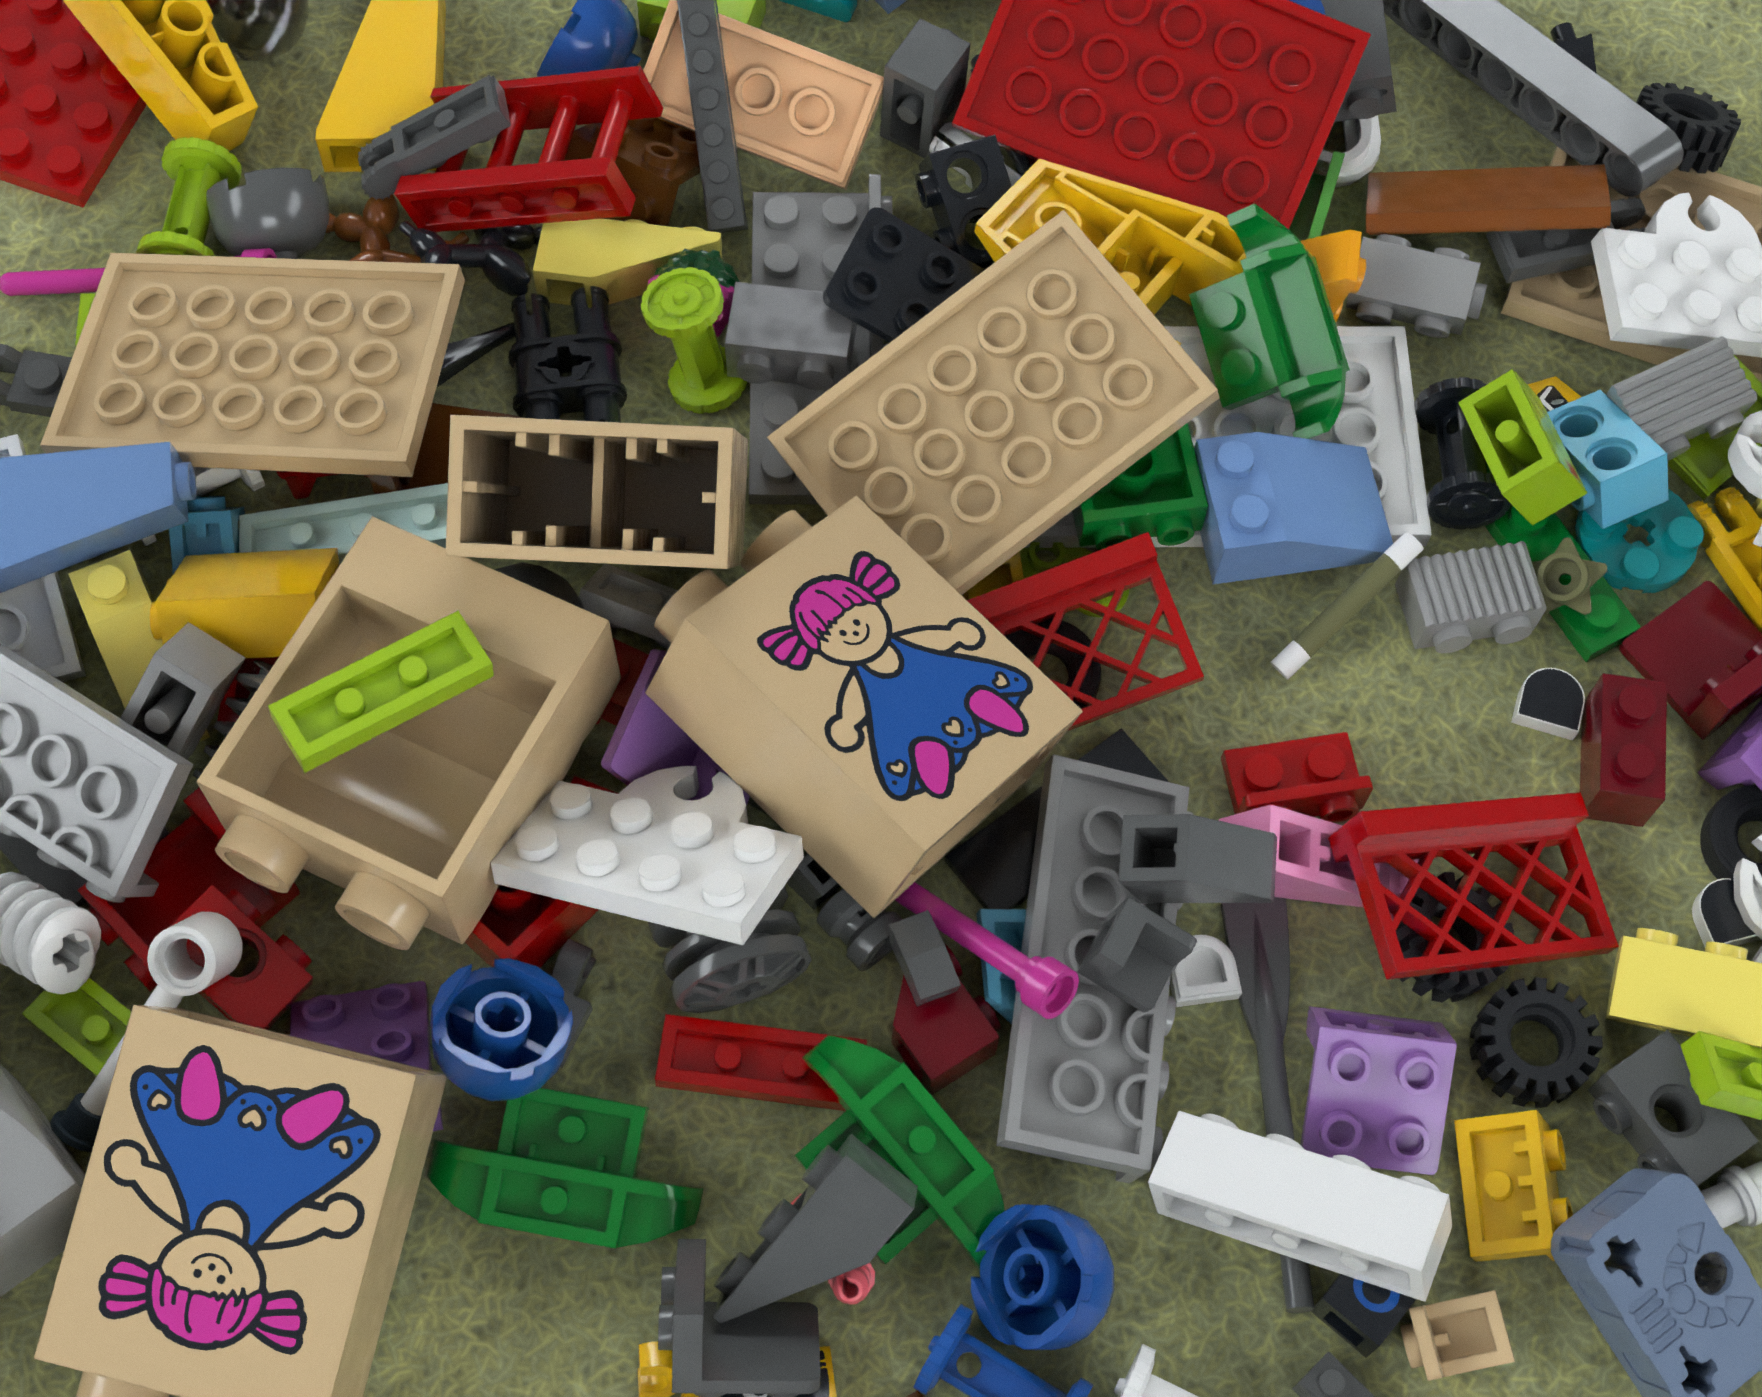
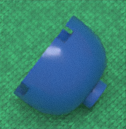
M577 0L571 10L573 14L564 28L561 27L537 72V77L638 66L642 58L632 53L638 38L636 20L627 5L621 0Z
M511 958L495 959L494 967L480 968L472 971V964L458 969L440 986L432 1005L430 1026L435 1060L453 1084L474 1097L488 1101L515 1100L538 1090L559 1070L571 1038L573 1016L572 1010L569 1013V1008L563 1000L565 991L555 978L539 967Z
M1014 1205L997 1215L980 1236L975 1252L985 1250L986 1254L980 1263V1277L971 1276V1294L979 1319L995 1339L1007 1345H1016L1023 1350H1057L1068 1348L1088 1337L1107 1314L1114 1293V1265L1106 1243L1087 1220L1056 1206Z

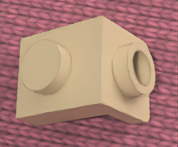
M1496 1290L1409 1308L1412 1323L1400 1326L1411 1369L1424 1366L1428 1381L1515 1362Z

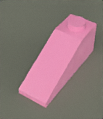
M1271 804L1219 819V821L1271 832L1277 836L1274 897L1363 907L1350 862H1335L1328 837L1341 828L1342 825ZM1386 862L1374 863L1380 884L1400 897L1409 879Z

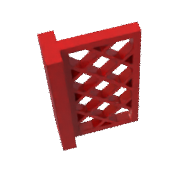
M1149 532L967 600L1005 637L1013 632L1023 630L1044 639L1033 661V664L1038 669H1040L1051 643L1085 657L1071 688L1050 679L1073 702L1075 700L1088 706L1081 709L1083 712L1068 731L1204 680V674L1158 564V554ZM1150 581L1158 601V606L1149 625L1115 611L1125 590ZM1112 596L1108 607L1096 603V601ZM1077 608H1083L1103 617L1090 647L1056 633L1065 613ZM1162 615L1171 634L1157 629ZM1053 618L1049 629L1036 625ZM1110 621L1144 634L1131 665L1097 651ZM1153 638L1176 648L1185 670L1165 678H1159L1138 668ZM1092 661L1126 674L1117 696L1101 701L1079 691ZM1134 678L1146 683L1144 686L1128 691Z
M1581 792L1360 811L1328 837L1335 862H1350L1386 980L1608 954L1619 947L1576 826L1589 817ZM1544 847H1560L1568 870L1564 879L1538 861ZM1490 852L1499 853L1518 867L1510 885L1483 866ZM1443 857L1464 873L1456 891L1428 871L1434 858ZM1386 862L1409 879L1400 897L1380 884L1374 863ZM1529 876L1555 895L1548 913L1521 894ZM1474 882L1502 901L1493 919L1466 900ZM1419 887L1447 907L1438 925L1410 906ZM1567 904L1584 916L1591 937L1580 938L1559 922ZM1512 910L1539 929L1533 944L1524 943L1504 928ZM1457 915L1485 935L1478 950H1469L1448 934ZM1401 921L1429 941L1421 957L1404 958L1396 934V929ZM1495 944L1500 946V948H1494ZM1439 950H1441L1443 953H1445V954H1439V955H1437L1438 952H1439Z

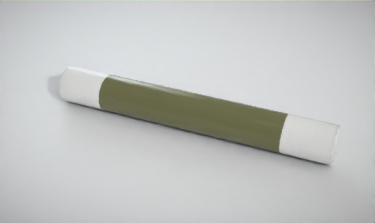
M1406 531L1270 662L1271 665L1288 680L1424 549L1421 543Z

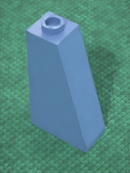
M170 442L1 457L0 593L188 522L187 501L195 500L197 493L192 463L182 462L179 453Z

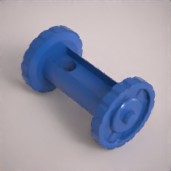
M960 1304L941 1336L935 1335L928 1346L931 1353L913 1386L914 1389L926 1395L942 1379L969 1397H1088L1093 1384L1081 1377L1080 1380L1072 1385L1067 1394L967 1333L974 1311ZM966 1352L976 1354L981 1361L980 1372L972 1378L962 1376L957 1369L958 1358Z

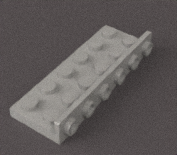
M869 174L868 193L753 192L752 284L825 291L868 211L874 207H879L892 214V196H881V174ZM856 324L850 373L888 345L883 344L882 338ZM775 381L761 384L750 383L749 504H818L774 448L767 436L830 388L826 390H812L801 384Z
M0 644V832L8 836L24 838L39 848L37 856L41 860L60 869L73 870L88 880L85 885L86 888L102 899L121 903L125 901L126 897H153L159 883L143 873L194 764Z
M1054 754L1045 763L1021 952L1029 958L1034 956L1042 958L1051 956L1077 972L1079 984L1072 1002L1060 1015L1053 1019H1045L1024 1005L1021 1001L1020 993L1016 990L996 1146L1116 1171L1115 1180L1124 1183L1133 1182L1150 1172L1151 1168L1155 1166L1161 1153L1163 1142L1162 1129L1159 1126H1155L1157 1105L1166 1092L1169 1080V1064L1167 1061L1162 1060L1164 1036L1168 1035L1172 1028L1176 1011L1175 998L1169 996L1170 976L1155 1006L1148 1012H1142L1078 973V970L1105 918L1128 897L1176 925L1177 911L1182 907L1183 903H1141L1118 881L1123 815H1193L1192 812L1187 811L1189 787Z

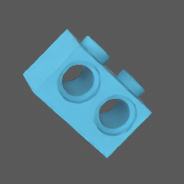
M1597 390L1547 412L1587 491V494L1572 502V505L1579 511L1585 510L1602 529L1669 500L1667 453L1601 390Z

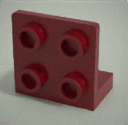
M1712 581L1703 582L1627 637L1619 646L1621 654L1645 679L1667 682V703L1702 740H1705L1762 697V633Z

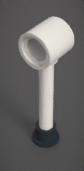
M200 912L160 932L153 939L147 957L149 971L158 985L144 1005L177 1008L184 996L194 995L230 974L240 962L243 950L242 939L236 926L221 914ZM187 939L194 941L202 949L205 956L204 967L195 964L190 959L186 948ZM124 1036L87 1092L77 1094L68 1108L56 1112L50 1121L51 1129L55 1135L75 1149L92 1152Z

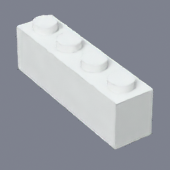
M1178 1111L1148 1181L1158 1214L1426 1302L1452 1229L1449 1194L1441 1192L1434 1184L1415 1176H1403L1398 1179L1372 1171L1364 1162L1351 1156L1334 1155L1330 1158L1307 1151L1298 1142L1283 1135L1268 1134L1266 1137L1240 1130L1228 1119L1215 1114H1203L1201 1117Z

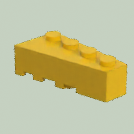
M63 0L175 140L184 137L200 138L221 145L228 151L244 143L258 105L228 44L220 42L211 23L214 15L206 0Z

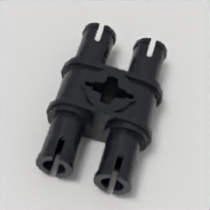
M590 286L592 308H588L584 287L575 290L571 294L570 303L573 307L574 335L551 337L550 302L545 296L531 293L532 315L527 311L525 294L514 298L511 302L516 342L509 351L508 360L511 367L514 368L516 395L513 397L512 404L514 411L519 417L560 420V416L564 413L583 412L584 421L621 423L620 409L627 400V389L621 383L619 365L622 344L619 338L611 332L608 308L609 295L606 290ZM572 372L571 376L563 377V373Z

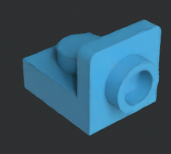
M225 496L196 497L195 500L187 501L188 522L169 529L172 570L174 574L186 555L239 553L238 521L239 515L245 514L244 507H226Z

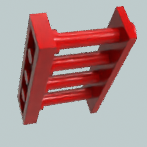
M641 66L498 81L505 92L511 126L500 131L497 135L486 168L461 170L468 149L452 156L446 163L436 168L435 173L400 176L394 195L417 228H425L434 232L630 216L636 197L616 165V158L628 121L661 117L664 108ZM471 84L433 88L430 98L435 104ZM602 123L591 158L564 161L576 125ZM550 128L538 163L513 165L524 130Z

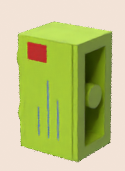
M1511 369L1458 402L1501 494L1532 526L1587 494L1543 403L1516 371Z

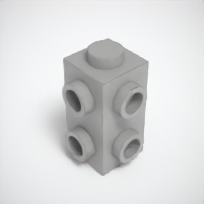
M1381 234L1376 239L1363 237L1360 257L1366 259V272L1359 291L1356 294H1348L1346 308L1357 310V318L1378 325H1388L1391 323V319L1414 324L1416 332L1434 338H1447L1449 333L1461 335L1467 317L1478 320L1487 289V284L1476 282L1481 263L1470 261L1468 254L1453 248L1439 247L1434 252L1412 248L1408 240L1395 235Z

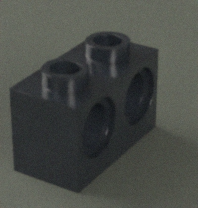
M994 134L928 154L919 164L920 173L915 176L920 201L924 208H932L938 230L933 231V239L982 268L991 266L995 262L987 250L976 249L968 243L965 237L966 224L977 223L1012 187L996 135ZM958 167L965 170L971 177L972 191L961 193L954 190L947 179L948 168Z

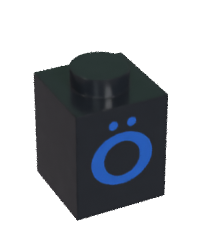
M1339 1274L1314 1305V1310L1311 1312L1367 1358L1380 1347L1416 1299Z

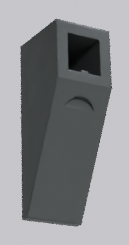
M852 1134L838 1151L827 1145L804 1173L802 1180L809 1186L792 1205L786 1199H782L765 1219L758 1231V1234L765 1239L750 1258L739 1252L723 1270L714 1287L721 1291L712 1317L720 1324L870 1263L914 1210L918 1186Z

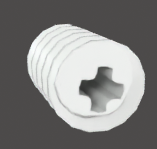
M15 872L0 874V963L8 966L17 974L23 975L32 983L38 984L47 992L66 994L77 991L88 980L95 966L96 953L100 947L101 929L97 918L88 910L78 907L68 899H63L56 892L47 890L42 884L33 882L24 874Z

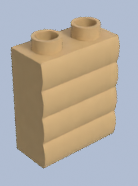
M372 516L196 781L226 830L215 847V852L231 868L255 883L273 891L287 893L302 869L344 888L345 891L335 905L338 914L362 933L390 947L408 950L422 926L463 945L480 921L499 884L494 882L490 862L557 782L563 781L582 742L599 720L620 681L621 675L609 620L469 558L446 556V548ZM459 611L491 660L494 676L304 773L274 723L268 705Z

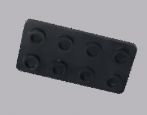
M874 207L868 211L823 293V301L832 310L890 343L985 269L886 210Z

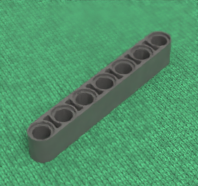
M1383 0L1384 13L1397 25L1581 165L1605 164L1608 185L1620 194L1628 197L1640 194L1677 168L1683 161L1684 151L1681 141L1669 126L1499 1Z

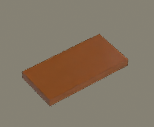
M1605 164L1374 172L1368 175L1366 234L1369 235L1607 228L1611 223V201Z

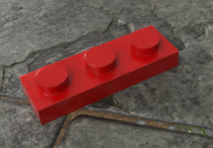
M665 1014L655 1074L656 1087L846 1111L837 1101L839 1098L832 1089L802 1059L805 1054L827 1037L828 1034ZM837 1036L867 1045L868 1041L867 1039Z

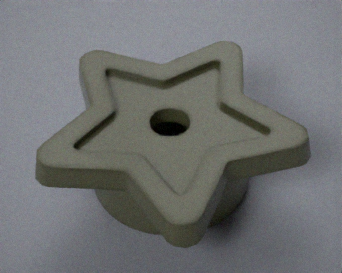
M1563 538L1555 553L1549 555L1544 560L1532 562L1547 607L1544 614L1566 605L1587 615L1592 611L1590 588L1606 574L1607 565L1601 562L1581 559L1571 538ZM1564 574L1571 576V582L1568 585L1560 583V577Z

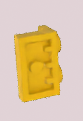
M1537 1110L1454 1120L1470 1257L1476 1262L1547 1255L1554 1261L1551 1253L1553 1233L1573 1215L1569 1198H1559L1556 1172L1566 1170V1154L1560 1130H1550L1549 1124Z

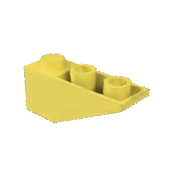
M602 218L543 223L533 266L536 293L545 296L550 303L571 305V294L575 290L584 287L586 303L589 308L593 306L590 286L600 287L607 291L609 295L608 305L640 296L647 290L648 280L654 277L656 269L667 264L670 257L681 253L685 248L697 252L700 250L707 252L716 250L720 252L722 259L721 233L706 231L694 226L678 228L653 225L636 219L619 221Z

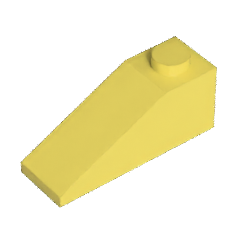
M130 550L68 573L89 628L124 708L129 703L155 652L163 646L162 640H155L153 638L150 628V607L155 600ZM207 729L200 741L210 738Z

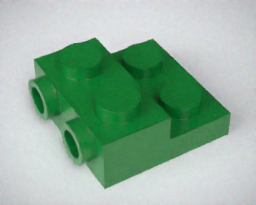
M1188 423L1072 511L1080 547L1096 545V550L1099 551L1149 532L1150 537H1157L1158 543L1161 545L1174 546L1187 542L1194 536L1195 531L1202 530L1208 503Z

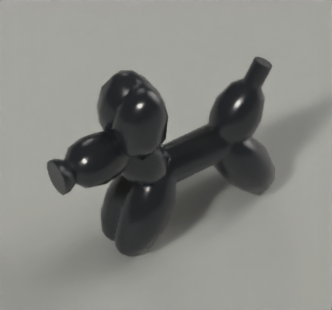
M408 221L401 223L399 230L410 238V246L414 253L421 258L420 263L459 264L461 268H482L486 278L497 289L511 296H520L528 292V283L531 280L532 274L528 264L514 250L522 251L530 249L534 244L538 245L542 226H538L535 229L531 225L473 229L479 244H446L434 231L425 228L416 229Z

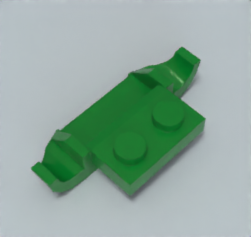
M1252 204L1227 215L1229 225L1239 237L1246 255L1245 259L1240 260L1244 272L1189 294L1216 388L1218 389L1222 408L1233 410L1280 391L1281 398L1290 401L1294 414L1295 431L1292 432L1293 437L1310 439L1329 432L1335 424L1345 396L1346 372L1350 371L1316 258L1309 253L1297 236L1262 208Z
M828 1035L805 1054L802 1059L832 1089L839 1098L837 1101L846 1111L794 1155L795 1159L806 1171L827 1145L838 1151L852 1134L918 1186L914 1210L876 1254L881 1263L887 1264L937 1220L944 1229H948L967 1252L971 1261L980 1270V1263L986 1251L975 1252L979 1244V1238L992 1220L1005 1211L1003 1198L996 1182L993 1168L904 1062L901 1063L876 1048L845 1038Z
M542 1087L515 1100H507L497 1150L474 1148L434 1139L427 1173L431 1183L455 1207L476 1219L478 1223L615 1249L650 1242L694 1225L704 1188L669 1184L636 1176L649 1107Z

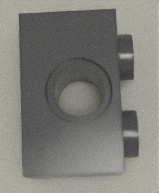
M921 18L884 68L880 125L881 137L923 158L930 154L929 148L934 136H937L942 141L946 136L940 133L939 130L946 123L953 121L965 92L971 43L959 38L948 29L939 28Z
M1668 1029L1611 1068L1588 1089L1595 1099L1593 1101V1108L1602 1124L1614 1134L1619 1135L1622 1133L1640 1155L1637 1158L1639 1168L1681 1173L1690 1177L1697 1186L1759 1142L1736 1113L1701 1105L1698 1095L1692 1088L1690 1072L1681 1046ZM1654 1107L1663 1108L1674 1117L1677 1123V1132L1668 1131L1658 1123L1655 1118Z

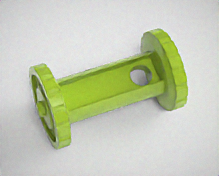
M194 137L172 140L165 146L161 160L163 170L166 171V174L171 179L175 180L162 231H155L144 235L139 240L136 254L216 256L208 246L204 245L210 223L206 193L214 184L224 179H227L229 190L236 188L242 173L241 164L233 153L212 141Z
M693 267L677 268L661 274L644 291L641 298V310L650 329H653L658 335L667 336V338L672 340L678 358L668 374V387L672 398L682 409L692 411L693 413H714L720 409H725L739 399L742 391L746 388L747 381L739 377L727 376L725 347L719 345L713 326L718 319V315L723 310L724 297L719 282L709 272Z

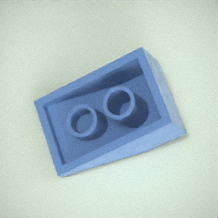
M1250 432L1196 440L1194 450L1208 503L1200 535L1213 585L1373 563L1393 544L1366 447L1264 432Z

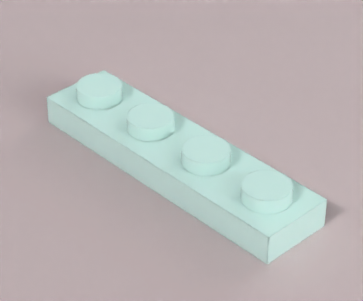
M448 483L239 515V553L337 548L339 563L341 564L372 516L446 548Z

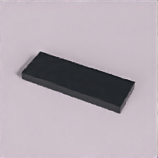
M1122 728L1078 759L1079 761L1169 782ZM1042 786L945 856L946 864L984 909H1014L1028 899Z

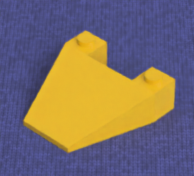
M1038 159L977 221L974 230L993 261L996 262L1053 217L1065 210L1154 315L1171 295L1192 306L1189 294L1244 272L1240 260L1246 258L1240 239L1230 227L1228 218L1218 212L1042 159Z

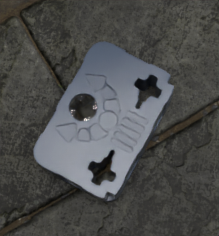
M1634 1168L1625 1173L1555 1230L1551 1239V1253L1554 1261L1642 1397H1729L1757 1372L1762 1371V1290L1752 1276L1751 1269L1729 1235L1724 1232L1704 1201L1705 1198L1690 1177L1681 1173Z

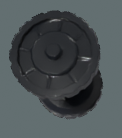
M1468 377L1449 378L1436 382L1424 389L1414 403L1419 426L1423 430L1428 431V433L1437 434L1443 478L1441 482L1432 487V490L1427 495L1429 517L1442 527L1457 530L1475 529L1489 525L1503 517L1511 505L1501 494L1492 473L1487 472L1486 460L1458 403L1487 385L1481 380Z

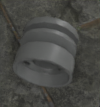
M785 886L744 945L648 922L653 939L659 947L671 949L666 954L662 965L665 974L674 981L671 991L675 1003L681 1011L692 1013L713 1012L745 1003L782 988L807 970L812 958L807 944L802 937L798 936L801 930L798 920L793 912L780 910L784 907L788 898Z

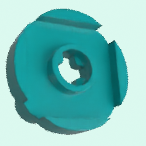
M1668 489V501L1604 529L1585 510L1578 511L1575 522V540L1591 561L1607 565V572L1603 577L1611 587L1620 590L1623 587L1632 590H1643L1642 593L1660 592L1679 582L1692 566L1698 547L1703 541V527L1695 519L1687 504L1670 489ZM1631 524L1634 527L1645 529L1649 534L1646 539L1650 545L1646 546L1641 541H1635L1632 544L1627 542L1624 538L1628 531L1626 525Z

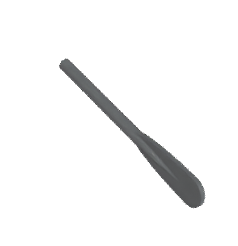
M1274 897V903H1221L1226 944L1235 958L1242 989L1239 1002L1257 1049L1266 1136L1268 1134H1279L1294 1140L1283 1047L1290 995V948L1286 898ZM1280 1254L1286 1312L1305 1313L1313 1311L1314 1301L1309 1263Z

